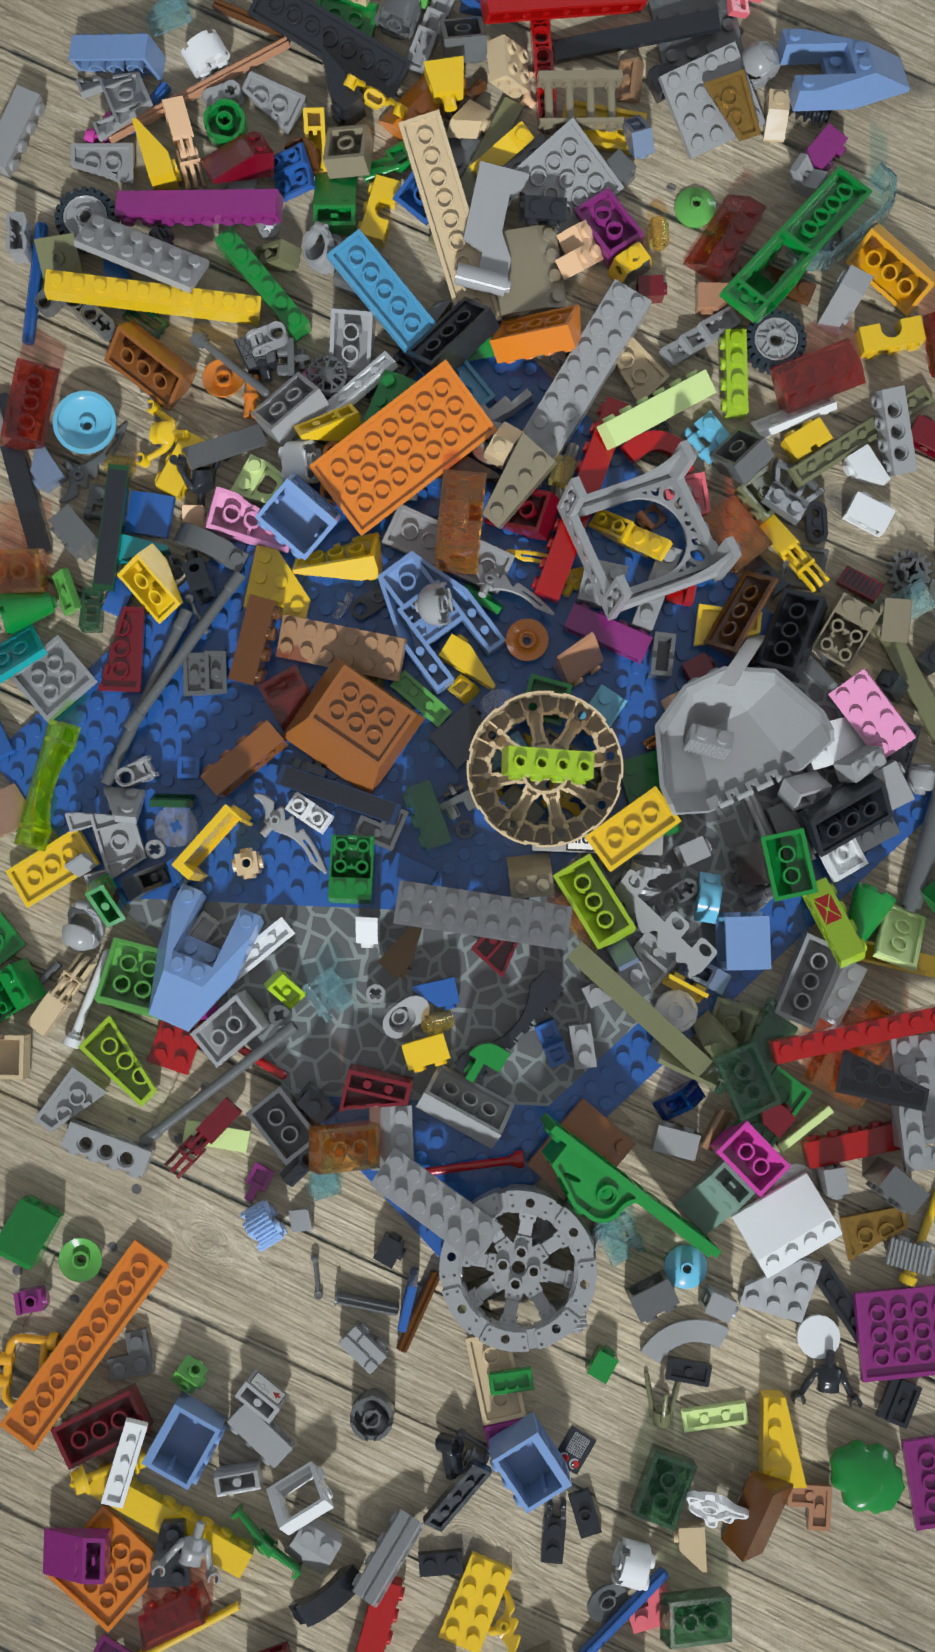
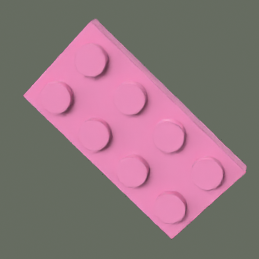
M865 668L828 693L867 746L882 747L885 758L916 738L914 732Z

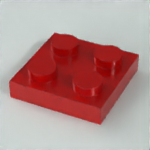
M161 1020L147 1061L189 1075L199 1047L190 1035L194 1030L187 1032Z

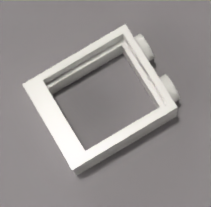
M310 1461L266 1489L278 1528L287 1535L292 1534L334 1508L331 1500L333 1494L325 1483L326 1474L321 1466L318 1467ZM314 1479L321 1499L291 1517L285 1496Z

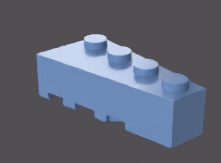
M143 32L138 34L100 33V35H90L82 33L81 35H72L69 60L79 71L105 74L106 70L114 74L139 72L143 79H145V75L155 76V80L163 81L166 57L150 35Z

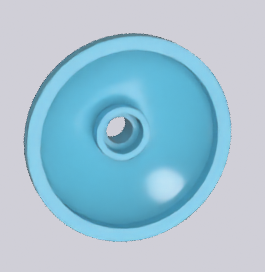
M78 391L66 396L58 404L53 415V429L57 439L65 448L78 454H92L102 450L111 442L117 428V417L112 405L102 395L92 391ZM91 424V428L86 430V425Z

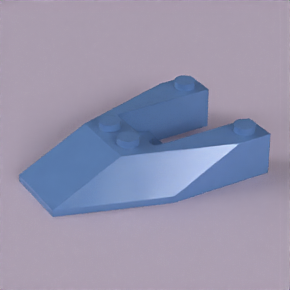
M782 29L776 49L780 65L820 64L823 74L795 75L789 93L793 112L856 109L909 92L910 90L901 58L871 43L807 29Z
M413 551L377 576L397 637L407 639L405 651L437 695L455 682L454 677L429 645L460 622L464 624L488 657L506 645V639L469 590ZM446 582L445 588H450L453 599V612H449L448 618H452L449 625L433 626L427 624L420 617V614L416 612L415 601L418 599L421 590L428 584Z
M182 883L173 901L158 945L148 1014L189 1032L237 981L264 921L261 916L241 908L222 949L189 936L190 930L207 897L202 891Z

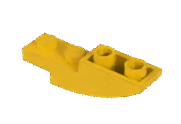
M607 510L596 512L589 523V527L645 558L649 556L662 562L673 545L671 540L638 527L633 521Z
M865 942L867 946L865 959L860 960V962L934 978L935 956L919 953L917 969L911 972L873 957L876 942Z

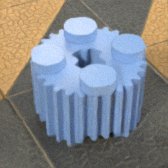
M261 1200L240 1213L241 1218L246 1220L243 1226L250 1238L258 1241L259 1245L256 1247L260 1252L284 1239V1235L288 1233L285 1225L282 1222L279 1223L275 1217L278 1214L276 1208L272 1203L269 1204L267 1200Z

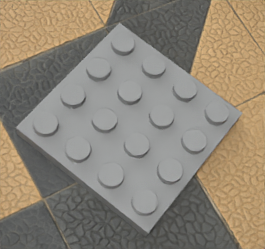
M735 41L658 78L689 160L737 138L702 85L704 82L743 69L741 64L742 58ZM745 71L759 127L765 124V119L748 74Z
M571 118L514 169L530 174L525 187L520 191L523 196L537 195L567 198L566 220L560 223L559 226H556L557 235L579 223L574 213V208L608 187L614 195L624 188L574 118Z

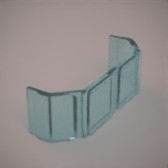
M881 162L870 180L874 187L882 194L881 209L832 252L819 251L805 271L821 270L823 272L825 269L828 270L847 254L856 242L862 241L871 228L878 223L881 224L887 218L896 201L894 198L896 196L897 175L892 169L887 168ZM788 248L786 255L790 259L791 264L794 265L799 256Z

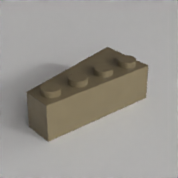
M524 432L482 513L500 529L505 526L558 464Z

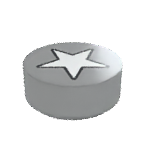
M259 223L258 229L263 239L274 240L279 236L280 227L278 223H274L271 226Z

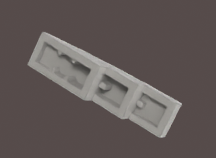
M432 0L430 7H427L423 21L417 28L407 55V59L413 63L410 70L422 75L424 74V61L431 60L441 38L440 20L449 19L456 0Z
M729 306L699 322L695 328L680 335L677 340L661 348L659 354L668 367L672 369L719 340V337L723 336L725 329H735L742 322L732 307Z
M526 389L512 402L504 396L490 409L484 403L480 407L491 421L501 423L531 403L533 395Z

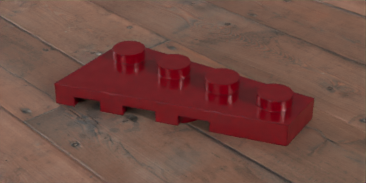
M122 607L115 630V638L109 650L110 654L103 670L104 674L101 683H99L98 691L142 693L145 607Z

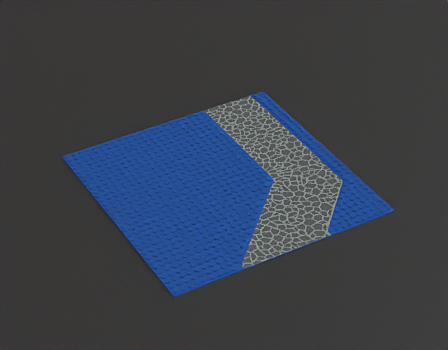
M495 356L468 361L496 395L486 405L489 409L504 396L512 402L526 389L532 393L531 403L515 415L501 422V424L507 422L523 431L552 384L553 379L534 358L530 360H525V358L518 359L510 364H506V362L497 363ZM419 372L413 380H420L423 377L422 373ZM587 415L584 416L569 443L579 445L571 478L578 476L579 473L575 472L579 459L584 460L586 454L582 452L586 440L591 442L593 434L589 433L593 421ZM567 446L559 457L558 464L552 469L540 490L555 492ZM617 447L614 450L600 490L642 475ZM500 468L493 470L499 474V479L505 468L503 470ZM435 479L419 491L417 501L408 500L403 504L504 551H507V549H521L549 554L550 551L546 549L549 541L526 537L484 522L486 517L482 513L497 485L494 482ZM321 482L309 483L320 494ZM658 491L652 492V494L658 496ZM329 493L325 495L326 499H333ZM631 500L604 509L631 520L636 525L635 517L640 510L644 512L655 503L667 517V520L652 533L671 540L673 543L672 547L682 550L677 566L680 564L686 549V538L680 521L669 509L650 500ZM339 506L335 508L343 515L314 551L322 550L326 552L333 548L334 544L340 543L343 546L351 543V538L361 536ZM396 510L364 534L379 533L383 560L382 572L407 555L382 543ZM558 512L557 518H561V515H560L559 512ZM596 512L592 513L585 531L598 560L628 566L626 580L629 587L646 582L655 559L649 556L645 558L590 528L589 523ZM650 512L647 514V517L653 524L658 522L659 516L657 513ZM552 530L550 537L555 538L557 531ZM232 540L230 542L233 543V546L249 554L240 571L245 579L208 627L209 633L203 634L190 652L226 651L227 694L184 696L182 663L145 714L120 768L142 757L151 755L152 765L155 771L159 773V776L133 787L145 790L146 793L137 824L144 848L150 840H160L166 846V853L160 859H153L147 855L145 859L112 880L131 906L129 911L131 917L159 945L178 890L170 883L146 896L129 902L120 882L136 872L178 857L225 804L230 807L234 804L238 808L243 809L252 817L250 822L254 825L251 827L239 821L198 866L208 875L203 882L192 880L193 884L191 887L202 891L207 897L197 918L203 911H206L221 923L207 943L222 949L241 908L261 916L264 924L259 935L280 917L286 920L296 934L233 984L217 1001L218 1009L233 996L246 990L268 1017L269 1011L273 1006L284 1003L267 990L263 984L279 969L282 972L285 971L306 993V996L290 1009L292 1012L290 1020L297 1025L299 1031L286 1041L281 1042L264 1055L263 1058L287 1073L286 1079H279V1081L295 1098L307 1083L311 1081L340 1107L350 1064L412 1077L414 1080L408 1103H413L414 1160L416 1163L426 1168L510 1156L514 1151L523 1150L524 1168L516 1169V1166L506 1165L434 1176L470 1202L481 1194L497 1187H508L511 1184L534 1185L541 1177L526 1163L549 1137L548 1133L543 1129L545 1125L540 1120L543 1114L546 1112L557 1122L561 1123L583 1097L607 1117L662 1066V1064L657 1063L646 1053L654 1037L612 999L589 1008L580 987L593 981L567 957L583 942L614 971L616 969L605 948L597 949L573 908L566 950L518 943L503 978L470 949L480 937L459 933L445 934V931L423 928L413 962L409 966L412 970L404 978L399 976L396 979L378 960L411 926L393 923L400 880H407L388 872L398 852L438 871L433 885L510 897L506 857L549 853L552 875L589 853L532 851L531 844L516 843L496 831L484 819L485 816L477 808L468 812L464 802L456 805L461 816L451 821L445 812L442 813L439 805L453 798V795L445 799L442 793L449 790L447 784L450 782L453 787L462 784L464 790L458 792L457 795L469 790L467 762L459 770L454 768L430 741L429 736L438 728L426 717L372 794L401 804L402 809L409 812L393 851L376 844L374 845L372 905L329 903L328 885L331 835H353L359 818L363 814L300 793L335 817L322 835L285 810L297 791L275 784L282 763L290 766L293 757L312 763L313 760L317 761L285 738L283 739L288 743V746L224 799L216 796L201 777L200 779L177 778L178 756L200 757L201 776L204 773L202 770L207 765L218 762L220 760L219 756L225 750H232L236 747L237 740L244 735L249 736L254 731L253 727L260 721L265 722L268 720L282 736L328 669L325 666L276 657L282 616L281 620L277 619L275 628H278L276 640L271 642L270 649H273L271 659L266 661L265 670H267L265 681L261 682L260 685L253 686L228 679L246 608L243 605L256 551V546ZM289 548L288 553L280 552V554L292 571L295 558L297 557L291 553V548ZM690 552L693 559L697 561L703 560L700 552ZM578 553L575 555L571 569L583 567ZM523 554L521 555V556H523V557H531V558H537V559H541V560H542L541 557H537V556L523 555ZM515 557L507 578L512 586L520 583L534 593L535 589L532 588L535 577L541 576L542 569H539V563L522 561ZM210 559L206 565L219 595L224 584L234 571ZM686 562V568H689L691 564ZM731 569L721 581L714 583L713 579L697 584L694 601L690 607L666 602L665 596L653 630L648 636L652 637L655 631L676 634L672 677L669 680L647 678L651 650L650 642L640 664L599 646L604 659L600 665L602 668L593 675L588 673L583 677L584 681L581 684L572 687L571 695L582 699L588 704L601 685L606 686L621 698L627 700V703L610 727L615 732L619 741L623 760L657 750V747H655L651 751H647L642 741L655 733V724L665 712L661 700L680 691L688 683L680 670L682 664L704 652L707 656L710 655L715 663L714 668L726 666L734 659V657L729 659L706 645L693 647L698 605L705 604L719 607L725 605L739 580V577ZM442 571L464 587L469 584L465 580ZM294 574L311 600L307 619L397 637L387 606L364 621L355 619L350 611V606L354 600L380 584L378 578L359 581ZM187 581L178 588L183 603L162 623L159 624L151 614L145 618L142 693L173 629V624L180 609H186L193 614L180 637L170 661L198 624L190 603H187L185 600L186 595L191 594ZM573 589L569 598L561 593L557 604L541 599L555 613L554 615L536 609L529 601L515 593L500 590L498 595L493 594L492 596L505 605L502 612L498 615L480 605L505 639L511 625L518 620L533 619L540 622L548 633L549 641L544 654L536 660L522 661L515 658L509 652L507 645H504L488 657L462 622L429 645L438 656L451 634L455 636L460 634L469 640L468 644L471 645L495 684L493 692L442 661V663L454 677V681L462 674L480 689V692L469 705L472 706L474 704L482 713L480 717L483 721L495 708L498 709L504 705L505 701L526 693L531 673L563 682L554 670L553 665L558 655L582 639L563 630L570 611L576 602L578 590ZM194 598L193 602L201 618L214 601L199 606ZM358 604L355 608V612L358 615H363L367 611V607L364 604ZM764 605L761 610L762 619L759 635H766L773 614ZM637 606L621 611L617 618L612 620H622L631 625ZM591 607L590 609L596 613H598L599 611L604 612L603 609H598L594 607ZM524 638L523 643L529 645L531 640ZM109 651L88 669L98 682L52 722L48 723L38 713L10 738L16 752L0 761L1 773L11 784H16L23 797L59 837L70 831L65 817L66 812L112 814L108 806V800L104 796V786H111L100 782L126 729L123 727V724L135 710L142 693L98 691L99 683H101L104 674L103 670L110 654ZM405 651L401 673L406 670L452 711V714L446 719L447 721L465 704L447 690L448 688L437 695ZM810 654L800 682L792 683L825 711L829 721L845 717L828 695L839 684ZM754 663L753 665H748L747 667L755 668L758 665ZM365 675L366 677L374 681L376 684L387 690L389 693L400 699L402 702L410 706L412 709L420 713L401 695H399L393 688H391L390 685L394 682L393 680ZM584 711L578 713V718H580ZM526 720L512 726L513 728L507 733L510 736L519 731L525 742L524 733L532 737L530 726H528ZM563 720L561 729L543 724L544 732L550 727L561 735L567 720ZM584 730L577 734L571 742L580 751L591 752L597 749L592 736H589ZM613 752L606 754L608 760H613L615 757ZM834 765L816 770L832 785L828 795L849 784V782H840L838 780ZM324 766L328 770L326 779L358 789ZM499 767V768L495 769V770L493 771V773H495V772H500V773H501V768ZM807 767L802 770L803 773L808 772ZM903 767L904 770H905V773L903 774V776H904V778H905V780H906L908 768H907V767ZM123 774L122 782H130L131 774ZM115 779L112 787L124 788L121 785H119ZM774 780V785L759 792L753 786L763 810L783 802L777 795L781 782L778 783ZM549 781L545 784L547 789H549ZM622 782L620 783L621 790L613 809L600 825L629 805ZM515 783L522 790L526 785ZM512 784L503 786L502 792L505 793ZM932 790L926 791L925 795L912 793L915 798L914 800L892 810L893 819L901 833L863 852L869 864L843 879L833 883L816 852L814 854L816 859L811 861L815 880L818 881L826 877L829 884H834L838 900L843 898L923 823ZM154 793L196 795V803L193 808L150 807L149 799ZM255 793H262L273 799L274 810L280 806L284 807L286 820L290 816L294 817L296 832L304 829L311 838L323 859L327 874H324L310 862L305 850L291 837L277 833L274 830L266 838L259 833L266 825L263 822L265 809L263 804L254 797ZM541 794L534 801L546 812L538 821H549L548 807L544 808L542 806L541 800L544 798ZM735 795L732 796L734 803L722 809L718 805L717 809L710 813L678 815L683 831L663 837V855L635 854L615 870L609 872L596 853H590L613 891H615V888L622 880L621 877L624 869L631 866L632 859L657 861L671 865V873L661 874L656 879L648 881L657 885L662 890L659 894L684 878H692L698 884L700 872L721 875L723 890L717 917H720V913L741 912V917L742 912H763V916H769L771 964L800 938L801 933H805L816 923L802 896L774 902V898L771 896L767 898V901L762 900L749 907H746L741 897L742 894L759 888V885L764 886L770 883L760 840L762 836L745 799L738 801ZM576 796L570 799V802L579 804L581 811L587 807ZM599 801L597 806L599 809H604L606 803ZM561 808L566 820L574 817L570 811ZM368 817V818H370V819H372V820H375V821H377V822H379V823L382 822V821H380V820H377V819ZM461 820H469L474 825V834L469 839H461L456 834V825ZM460 825V834H470V825ZM93 827L82 829L83 835L101 863L90 871L104 869L105 866ZM700 836H703L704 839L707 838L712 847L710 851L711 856L681 868L673 848ZM304 839L303 842L311 852L315 862H318L313 850ZM159 844L157 846L152 845L151 849L153 850L151 853L159 854L161 846ZM252 848L253 851H257L259 855L263 856L264 868H261L262 873L256 874L257 878L243 879V876H237V872H233L232 859H235L234 854L240 853V849ZM249 859L243 861L244 867L250 866ZM554 877L555 895L524 898L526 900L571 906ZM684 882L683 884L685 887L683 888V891H688L689 893H692V888L694 887V884H688L687 882ZM678 887L674 888V890L679 894L680 900L684 899L685 897L682 896V894L678 890ZM698 890L693 897L660 917L666 921L673 911L678 912L689 923V929L681 938L691 948L700 938H705L716 949L715 924L694 921V903ZM667 893L664 896V902L667 905H674L676 903V896L672 893ZM648 905L658 914V908L655 905ZM356 917L380 918L379 944H374V948H361V943H356ZM630 917L635 927L638 928L636 919ZM674 917L672 919V924L676 929L682 930L684 928V923L680 918ZM640 930L625 937L633 951V946L644 934ZM651 931L650 933L657 938V931ZM701 944L699 946V950L704 956L711 955V949L708 945ZM715 956V957L713 958V960L709 963V964H711V965H713V966H715V967H716V956ZM676 963L669 973L672 974L673 970L677 972L681 963ZM544 970L564 988L561 991L564 995L556 1003L552 1001L546 1007L548 1011L541 1019L536 1017L531 1023L535 1025L553 1017L571 1060L551 1068L533 1026L525 1035L521 1033L516 1038L518 1042L511 1050L506 1048L510 1055L500 1072L488 1067L486 1069L488 1071L486 1076L481 1081L477 1079L474 1081L515 1104L502 1135L492 1149L416 1108L437 1066L435 1067L433 1063L426 1065L427 1069L417 1073H414V1069L409 1071L402 1050V1044L444 1032L451 1058L447 1059L448 1063L443 1065L466 1076L455 1065V1061L469 1047L484 1042H492L503 1036L515 1025L525 1009L529 996V985ZM723 970L732 977L722 996L734 999L764 970ZM455 977L460 1003L456 1004L457 1008L444 1010V1007H437L427 1000L430 1012L423 1023L402 1038H391L385 1034L383 1019L387 1007L409 996H420L413 991L412 986ZM685 977L684 981L693 985L694 981ZM649 982L634 988L654 1008L657 999L664 992L673 990L661 983L653 990ZM372 984H380L385 989V998L380 1003H371L366 997V991ZM372 988L370 990L372 993L370 994L371 998H381L382 995L380 993L382 991L379 988L376 990ZM708 988L705 992L709 994L708 998L704 997L700 1004L696 1002L698 1007L697 1019L707 1010L711 1013L713 1012L717 997L720 994ZM590 1022L597 1067L575 1070L567 1025ZM270 1024L247 1045L253 1051L274 1035L282 1026ZM693 1025L690 1029L681 1032L689 1040L696 1034ZM369 1108L347 1109L346 1111L338 1110L327 1124L320 1126L372 1182L378 1171L371 1170ZM386 1198L440 1258L444 1240ZM452 1252L447 1255L450 1261L456 1257Z

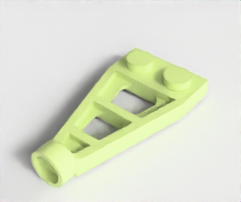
M250 454L231 491L240 494L248 501L266 504L284 481L281 478V472L273 465ZM265 476H270L277 482V486L271 494L260 493L257 490Z

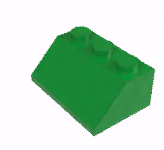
M804 828L760 837L774 902L818 893Z

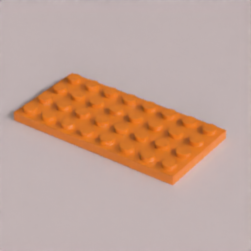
M445 359L310 464L309 468L362 536L497 432V428Z

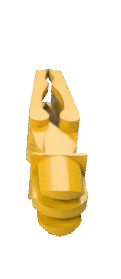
M772 515L757 528L783 561L787 559L789 567L813 593L816 591V588L806 577L807 575L819 588L823 586L822 581L813 570L825 582L830 580L816 564L815 559L806 550L802 551L799 541L775 515Z

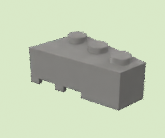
M853 265L849 267L847 272L843 270L827 297L830 302L817 326L839 337L874 276Z

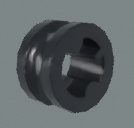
M461 820L457 823L455 831L461 839H469L474 834L475 828L471 821ZM460 825H470V834H460Z

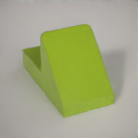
M280 969L263 984L267 990L290 1009L306 996V993L285 971L282 972Z

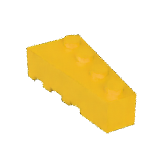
M759 1390L758 1472L793 1483V1488H807L786 1397L781 1390Z

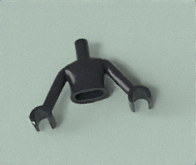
M179 454L178 457L171 455L169 461L172 465L177 466L189 491L197 494V505L205 507V493L215 487V477L220 462H227L231 457L214 462L212 468L203 466L193 469L191 480L184 468L187 462V458L184 455Z
M830 1349L826 1350L825 1364L814 1367L800 1389L794 1390L791 1393V1399L794 1404L795 1399L801 1397L802 1405L806 1403L804 1394L817 1376V1391L829 1394L839 1393V1384L841 1382L848 1395L847 1402L849 1406L852 1407L854 1400H857L859 1408L863 1405L859 1395L853 1392L845 1370L834 1365L835 1351Z

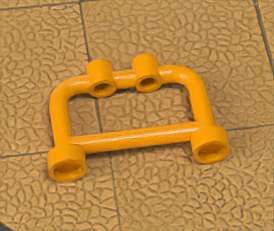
M50 1332L49 1336L21 1333L12 1336L8 1340L5 1351L0 1352V1365H4L3 1373H0L1 1398L8 1407L12 1408L17 1401L10 1395V1388L13 1382L12 1367L15 1361V1345L19 1342L40 1344L39 1371L48 1359L49 1350H54L61 1341L60 1332Z

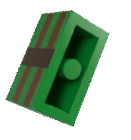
M107 873L90 881L84 894L107 928L126 920L131 906L110 875Z

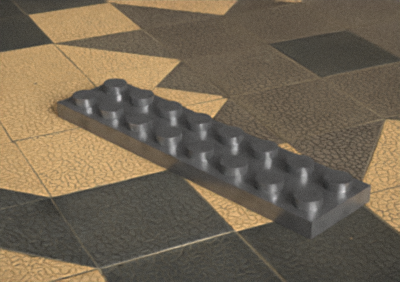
M400 880L393 923L566 950L573 907Z

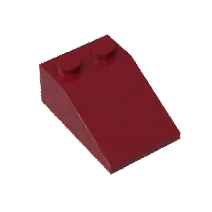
M251 131L248 134H241L201 159V164L213 184L274 177V152L261 132Z
M535 489L502 529L526 537L549 541L559 512L557 505L560 499L553 492ZM485 518L484 522L486 524L495 526L488 518Z

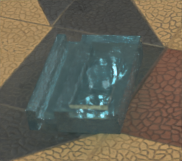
M922 579L887 597L913 599L911 620L935 608V602Z

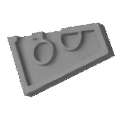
M250 71L241 88L242 93L290 137L307 102V96Z
M71 143V165L73 168L135 187L134 143Z
M74 1066L34 1120L48 1131L53 1132L109 1091Z

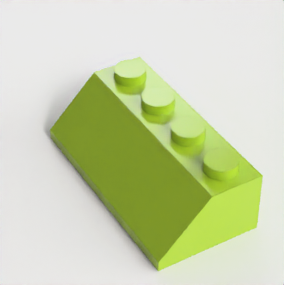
M590 853L553 875L597 949L619 942L636 931L633 921Z

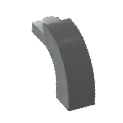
M186 522L181 523L173 539V542L185 549L197 551V553L203 554L230 570H236L239 573L249 555L233 546V543Z

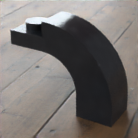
M354 1564L340 1568L316 1592L292 1601L288 1607L293 1613L294 1619L300 1625L306 1623L307 1627L321 1622L340 1609L355 1595L352 1591L354 1588L352 1583L359 1572Z

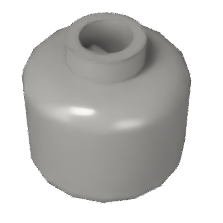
M914 763V766L908 768L906 782L910 781L915 790L914 794L925 795L926 791L934 789L935 770L932 769V765Z

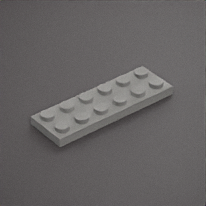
M93 213L74 238V246L188 293L192 292L209 267V260L95 213Z
M405 505L397 508L382 540L383 544L405 554L413 551L436 568L478 587L480 586L478 585L477 574L472 569L462 566V562L470 561L481 564L484 572L493 568L498 578H500L502 574L507 576L515 559V555ZM494 590L489 592L498 595L500 590Z
M397 1148L392 1150L370 1183V1186L475 1264L479 1263L503 1226Z

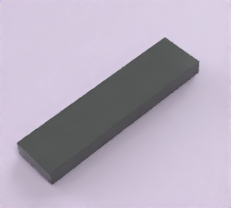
M259 424L185 447L181 452L187 458L190 470L266 446L267 440Z

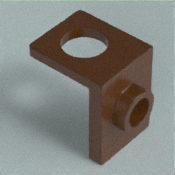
M655 503L644 512L640 510L635 517L636 525L650 532H653L667 520V517ZM650 512L657 513L659 516L658 522L653 524L647 517V514Z

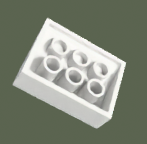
M806 1172L731 1215L752 1255L767 1278L842 1235L833 1215Z

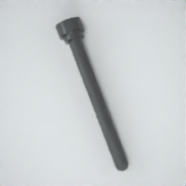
M197 329L192 334L190 342L194 346L201 349L205 348L264 397L270 394L268 388L210 342L208 334L203 330Z

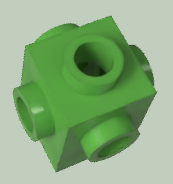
M187 1354L170 1380L178 1385L181 1391L192 1395L196 1388L201 1390L208 1378L205 1377V1374L209 1369L202 1361L194 1359Z

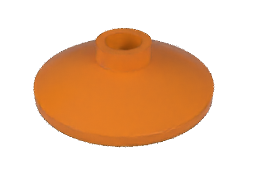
M218 359L209 363L202 374V382L205 389L216 397L232 396L241 389L244 383L242 378Z
M533 619L516 621L511 625L506 635V645L509 652L515 658L522 661L538 659L544 654L548 646L549 638L545 627ZM529 638L531 640V643L529 645H525L523 643V639Z

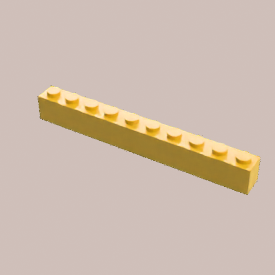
M46 269L44 292L47 300L260 326L261 296L194 288L191 293H188L168 284Z

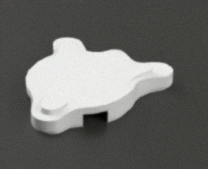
M695 1490L687 1493L688 1509L694 1515L702 1518L708 1527H717L718 1521L731 1524L735 1519H747L749 1517L748 1509L734 1504L723 1495Z

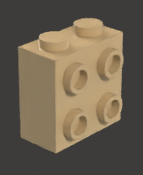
M505 34L487 41L486 57L488 60L487 75L489 82L511 98H519L522 94L529 92L530 75L528 72L529 55L527 51Z

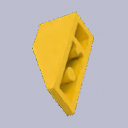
M325 107L303 108L304 135L316 143L321 153L322 161L318 174H328L323 162L327 135Z
M521 121L469 167L477 177L480 161L504 166L534 139V136Z
M350 403L294 425L293 428L301 439L341 441L362 423L359 412Z
M451 634L438 655L439 659L493 692L495 684L471 645L468 644L469 640L460 634H457V636Z

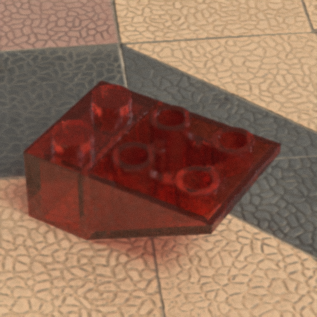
M296 665L258 685L283 731L286 730L311 693Z

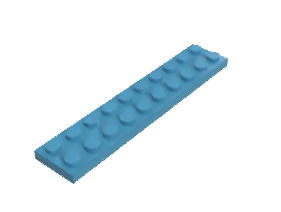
M360 229L327 253L326 258L404 353L436 324L434 319ZM467 360L455 370L458 377L480 406L483 403L487 405L495 398L496 395ZM417 367V369L422 373V375L425 376V374Z

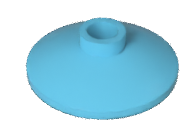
M680 1245L673 1248L667 1254L664 1262V1271L674 1286L690 1289L698 1286L704 1280L707 1273V1261L703 1253L694 1246ZM690 1265L691 1269L688 1272H684L683 1267Z

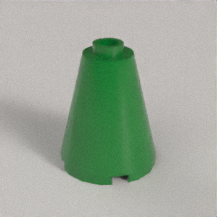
M49 592L0 593V615L7 636L55 613L54 608L58 607L55 596H50Z
M859 882L853 890L848 919L854 921L858 937L863 938L866 942L893 908L896 899L887 892L882 894L874 886Z

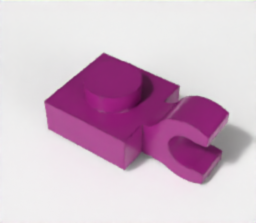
M255 1162L246 1180V1183L251 1186L244 1199L252 1203L259 1189L265 1192L275 1171Z

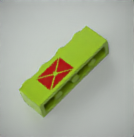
M826 877L816 881L818 893L802 897L840 969L865 959L866 943L863 938L858 937L854 921L848 919L845 904L843 901L839 902L836 897L837 890L834 884H829Z

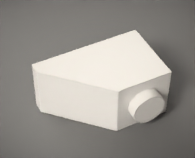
M868 444L847 456L842 462L845 474L850 476L853 481L883 487L891 479Z
M356 917V943H361V948H374V944H379L380 918Z

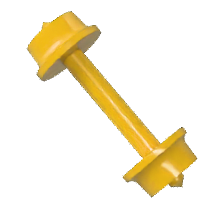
M141 1446L134 1469L136 1474H139V1471L146 1467L141 1464L148 1453L144 1451L143 1446ZM113 1463L87 1474L82 1464L79 1465L78 1469L70 1472L71 1482L69 1486L74 1488L76 1495L83 1493L89 1495L91 1493L89 1482L109 1475Z

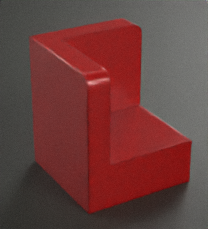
M697 584L667 595L666 602L690 607L694 601Z

